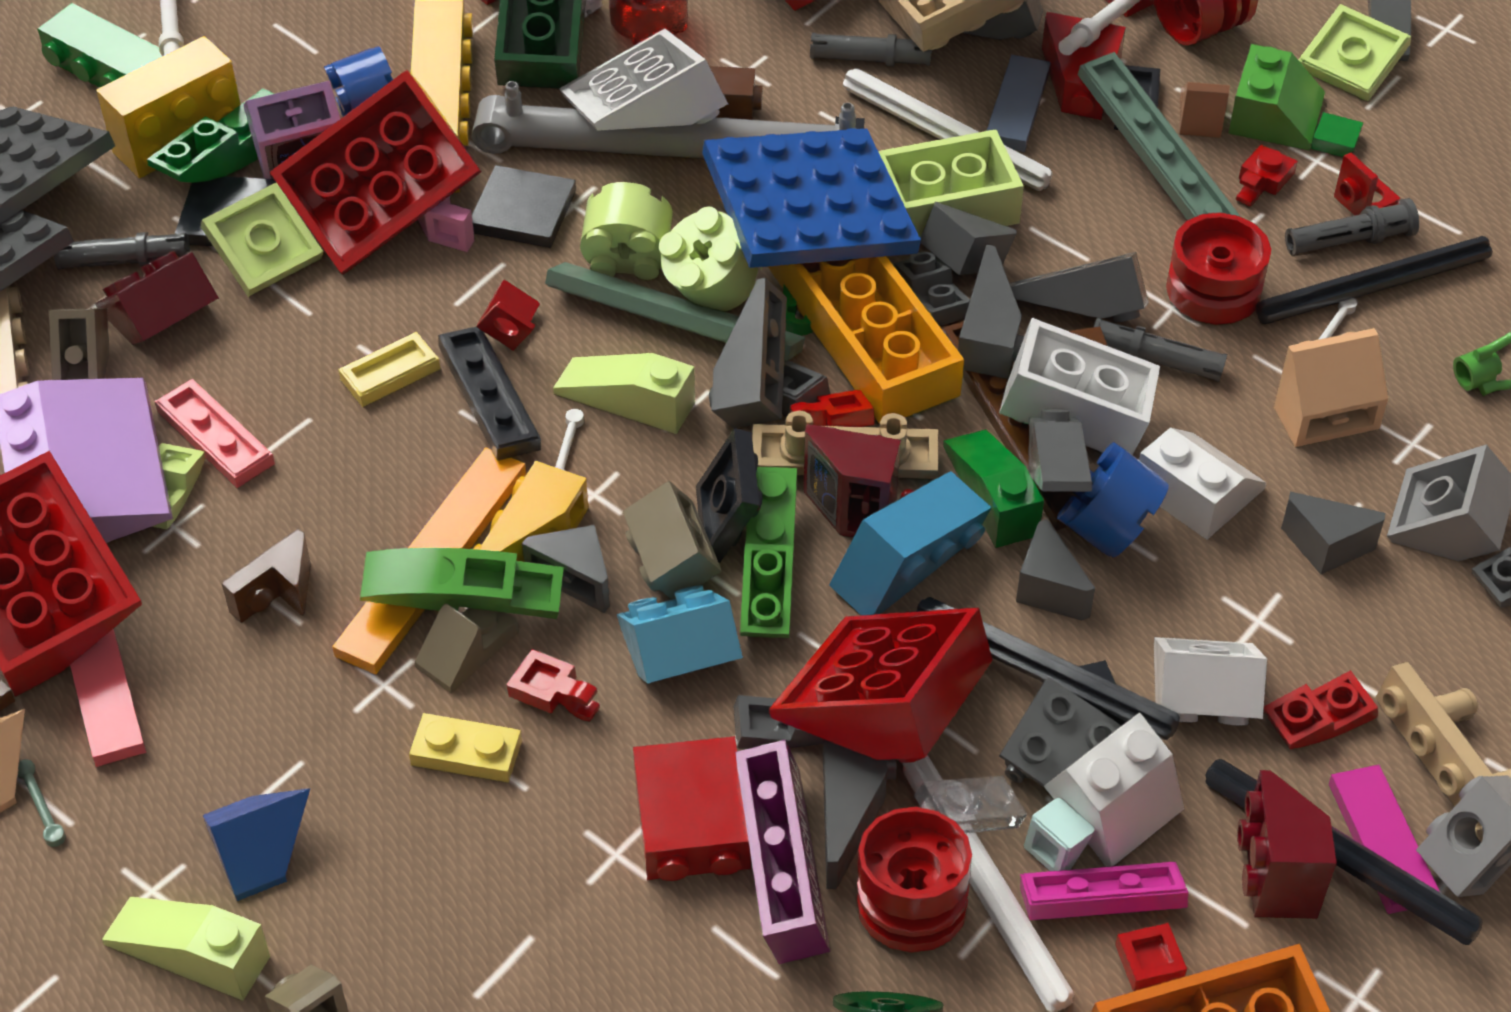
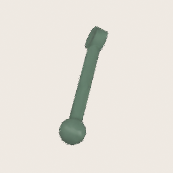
M28 759L20 760L17 776L24 779L45 826L43 838L46 844L51 847L60 846L65 841L66 835L63 827L55 824L34 777L35 764Z

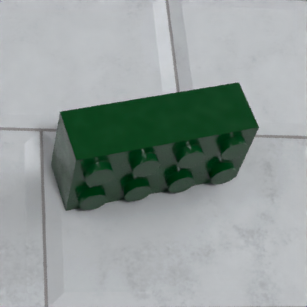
M500 0L494 56L497 84L505 86L508 82L514 81L519 87L559 89L579 78L586 0Z

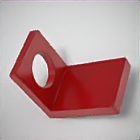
M1353 153L1343 156L1334 198L1354 216L1360 215L1367 206L1376 205L1378 208L1398 204L1400 197ZM1376 191L1383 199L1372 203L1374 192Z
M503 280L476 327L514 351L534 330L535 324L531 320L540 303L508 281Z

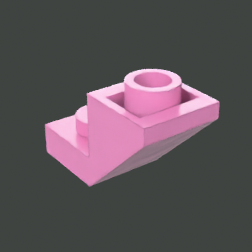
M450 196L418 219L430 242L468 252L475 241L471 210L450 204Z

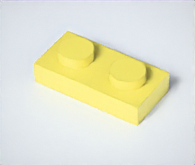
M423 713L409 752L411 766L509 783L522 743L521 730Z

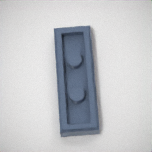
M1011 55L987 131L996 129L1003 144L1013 150L1021 152L1026 150L1050 73L1051 62Z

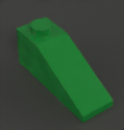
M987 429L944 440L943 447L959 478L992 507L983 525L994 547L998 548L1033 538L1038 522L1042 518L1044 499L1026 466Z

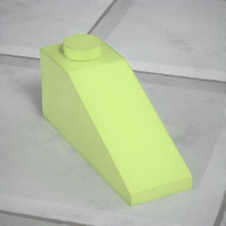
M654 353L573 357L553 387V391L556 395L677 434L695 404L694 366Z
M130 897L102 938L103 944L243 1001L270 958L261 924L213 905Z

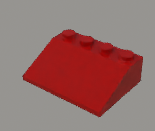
M405 70L270 171V174L339 272L344 275L482 171L423 86L408 70Z
M50 450L0 475V672L16 697L61 673L142 605L141 599Z
M977 607L844 617L769 708L771 718L876 760L898 759L901 763H912L925 758L993 661L980 609Z

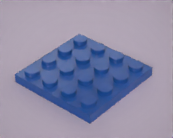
M867 128L704 140L703 157L727 215L733 219L738 240L749 268L918 253L921 239Z

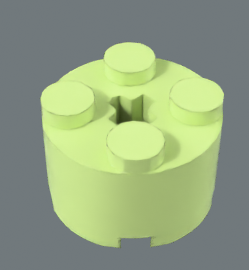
M630 182L607 184L602 187L601 193L595 197L592 193L587 201L580 243L583 257L591 264L590 270L612 277L616 273L634 274L643 280L656 278L659 275V269L662 267L661 253L658 248L659 242L666 233L671 231L673 211L670 203L663 196L661 201L651 196V188Z
M710 206L703 207L697 213L684 218L671 232L666 233L659 242L658 248L661 253V266L664 275L689 301L700 306L720 311H728L739 306L748 299L756 283L755 279L758 269L762 270V267L749 268L738 240L733 219Z

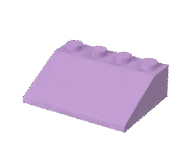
M143 378L35 381L0 394V444L5 473L50 450L106 543L173 519L147 385Z

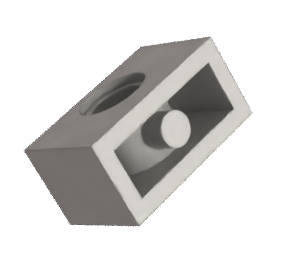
M1508 775L1478 776L1468 782L1459 793L1460 802L1450 812L1440 815L1428 826L1426 833L1429 836L1416 849L1457 897L1484 894L1511 865V778ZM1477 822L1483 828V840L1481 843L1475 833Z

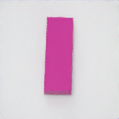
M1380 765L1331 774L1328 785L1353 839L1439 891L1425 860L1416 851L1418 848L1416 840ZM1378 892L1387 914L1407 910Z
M1176 862L1020 874V891L1029 920L1188 908V890Z

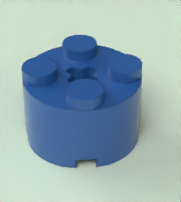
M379 46L372 49L369 48L324 66L332 89H336L337 96L335 100L342 117L393 80L390 66Z
M1112 442L1098 459L1097 465L1099 467L1094 472L1090 470L1092 492L1072 491L1076 494V497L1072 496L1057 515L1059 521L1099 551L1112 558L1122 553L1144 529L1140 524L1148 512L1154 516L1169 488V484L1161 476L1115 442Z

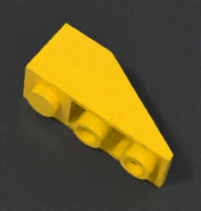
M535 461L527 475L519 477L516 481L512 498L504 510L500 509L495 514L491 523L490 533L483 544H477L473 549L517 553L516 561L524 562L522 543L527 537L577 528L589 508L587 479Z

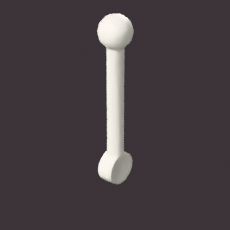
M1354 298L1339 302V311L1319 339L1331 337L1346 314H1353L1355 312L1357 301Z
M571 409L566 413L565 417L568 427L555 466L556 468L565 470L576 428L584 423L583 412L579 409Z

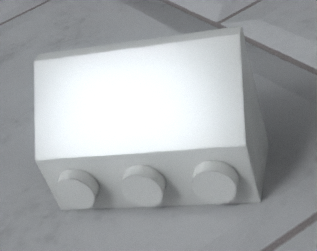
M1032 318L1008 379L999 413L1011 417L1018 422L1029 424V417L1041 418V410H1069L1070 418H1077L1082 422L1086 446L1103 453L1112 442H1115L1133 455L1150 422L1160 366Z

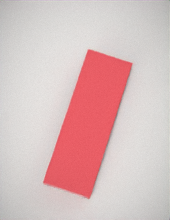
M193 379L155 401L157 412L196 450L205 451V458L236 488H239L275 465L273 454Z
M112 629L70 664L96 767L146 753L114 629Z

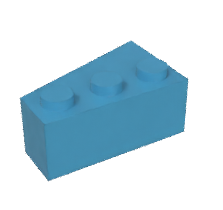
M950 471L863 519L829 586L860 615L881 614L961 549H969L976 544L985 532V527L982 524L992 507Z

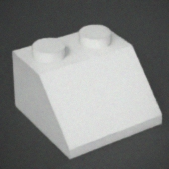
M1170 427L1140 453L1139 460L1169 484L1167 494L1160 507L1206 540L1266 487L1265 481L1192 432Z
M1154 637L1155 703L1178 713L1180 722L1198 721V715L1218 716L1219 723L1228 725H1248L1249 718L1263 719L1267 658L1253 643Z
M1138 713L1044 785L1053 799H1063L1094 827L1093 835L1088 844L1106 867L1116 865L1184 810L1173 754L1141 713Z

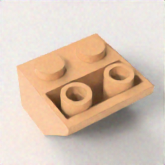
M1375 328L1358 332H1347L1339 336L1315 341H1304L1288 346L1274 409L1295 447L1380 429L1388 402V393L1379 336Z

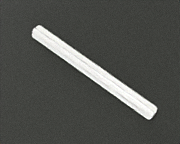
M859 69L849 70L845 75L843 82L845 90L940 140L978 133L973 128ZM1005 146L1022 183L1037 191L1046 189L1052 178V171L1044 165Z
M928 755L916 762L903 763V774L923 807L939 811L956 821L968 836L972 851L969 882L1045 1008L1050 1012H1058L1073 1003L1072 998L1074 997L1072 988Z

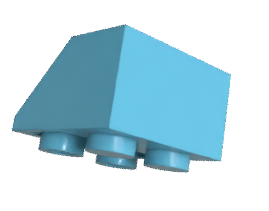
M697 585L675 591L676 599L657 603V599L652 597L629 603V611L617 614V618L638 677L648 684L743 658L730 600L714 593L712 590L704 591L702 585Z

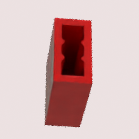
M735 736L633 747L635 783L647 880L662 879L665 881H676L689 875L707 873L729 875L738 870L751 869V853L735 754L737 752Z

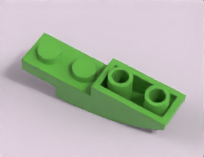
M757 467L758 489L762 492V505L758 515L755 518H751L746 527L740 636L789 638L797 468Z
M400 548L366 552L360 601L440 611L446 603L457 611L459 607L557 619L564 567L516 561L517 553L479 549Z

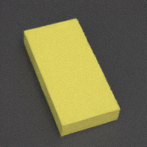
M415 332L338 370L342 383L358 403L364 407L440 370V362L436 354L421 336Z

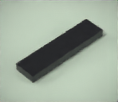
M471 327L438 335L439 349L496 460L499 461L540 451L541 438L485 333L477 327Z

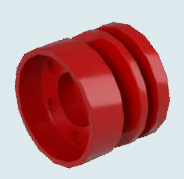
M1153 0L1158 18L1166 32L1176 42L1185 46L1195 44L1215 36L1218 32H1223L1249 22L1255 15L1258 0Z
M920 807L900 808L877 817L863 832L858 849L859 879L857 882V908L860 922L871 937L889 948L912 953L938 948L951 941L963 927L968 909L972 851L968 836L956 821L935 810Z

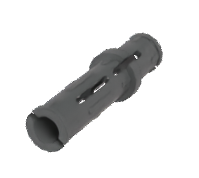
M812 33L811 59L886 62V66L894 67L895 63L931 66L932 50L928 49L923 52L912 39H897L896 34H888L887 38Z
M140 232L136 234V237L76 241L56 253L54 260L58 270L127 263H140V267H143L174 250L178 257L188 254L187 252H190V242L186 232L148 236V232Z
M1100 318L1096 319L1094 327H1101L1108 347L1146 361L1220 382L1228 354H1221L1145 332V327L1137 326L1136 329L1104 321Z

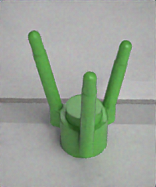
M1511 332L1486 346L1454 359L1453 371L1463 389L1470 391L1479 388L1483 396L1495 391L1511 389V379L1496 381L1497 375L1502 372V363L1496 352L1511 343Z

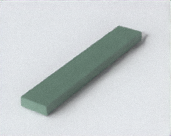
M1115 52L1080 65L1077 75L1187 220L1201 214L1220 212L1240 216Z
M567 262L552 267L547 271L545 284L548 287L727 343L739 316L724 311L700 306L673 295ZM785 331L784 361H788L802 352L805 341L804 336Z

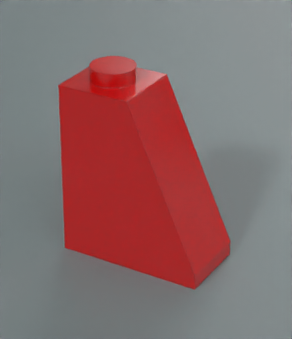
M1047 12L1044 23L1042 50L1045 60L1051 62L1050 76L1061 112L1101 120L1104 109L1077 74L1080 65L1113 52L1121 60L1126 27L1109 24L1100 31L1099 38L1089 46L1080 47L1072 54L1064 55L1059 50L1060 41L1071 34L1073 26L1083 18Z

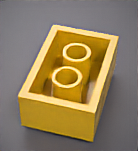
M205 36L96 90L106 129L115 143L112 152L139 179L156 170L148 166L147 159L203 117L206 116L218 122L241 105L232 61Z

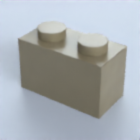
M667 481L623 510L629 530L625 533L626 538L634 551L640 555L643 566L639 568L641 576L648 587L654 592L660 590L673 600L676 599L675 591L702 585L722 572L693 501L670 481Z

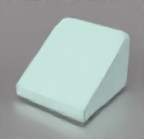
M1056 798L1032 815L1024 848L1049 871L1071 870L1090 841L1094 827L1063 799Z

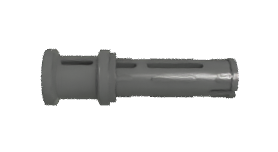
M1410 198L1400 199L1397 205L1378 208L1376 205L1367 206L1360 215L1287 229L1285 231L1286 247L1289 254L1295 256L1299 253L1335 247L1360 240L1377 244L1382 243L1384 238L1399 234H1404L1407 237L1414 236L1419 231V214L1415 203Z

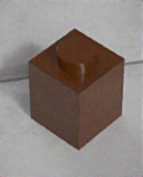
M709 66L728 103L718 109L719 114L716 118L753 120L754 110H762L763 85H755V68Z

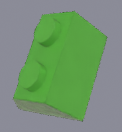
M1251 44L1235 96L1228 134L1310 151L1325 91L1292 52Z

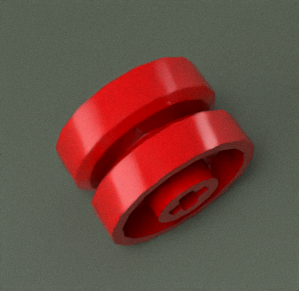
M1221 212L1208 213L1187 220L1177 230L1173 244L1171 264L1166 283V290L1170 301L1181 313L1200 322L1215 325L1228 324L1249 317L1255 311L1256 304L1261 300L1272 249L1267 235L1256 224L1237 215Z

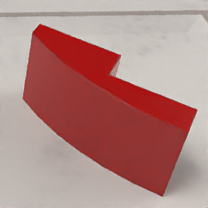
M1351 670L1314 690H1311L1305 684L1265 705L1263 708L1264 713L1289 749L1301 748L1331 739L1378 717V706Z

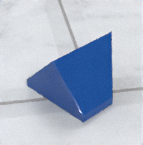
M310 788L250 796L202 815L237 901L287 882L286 872Z

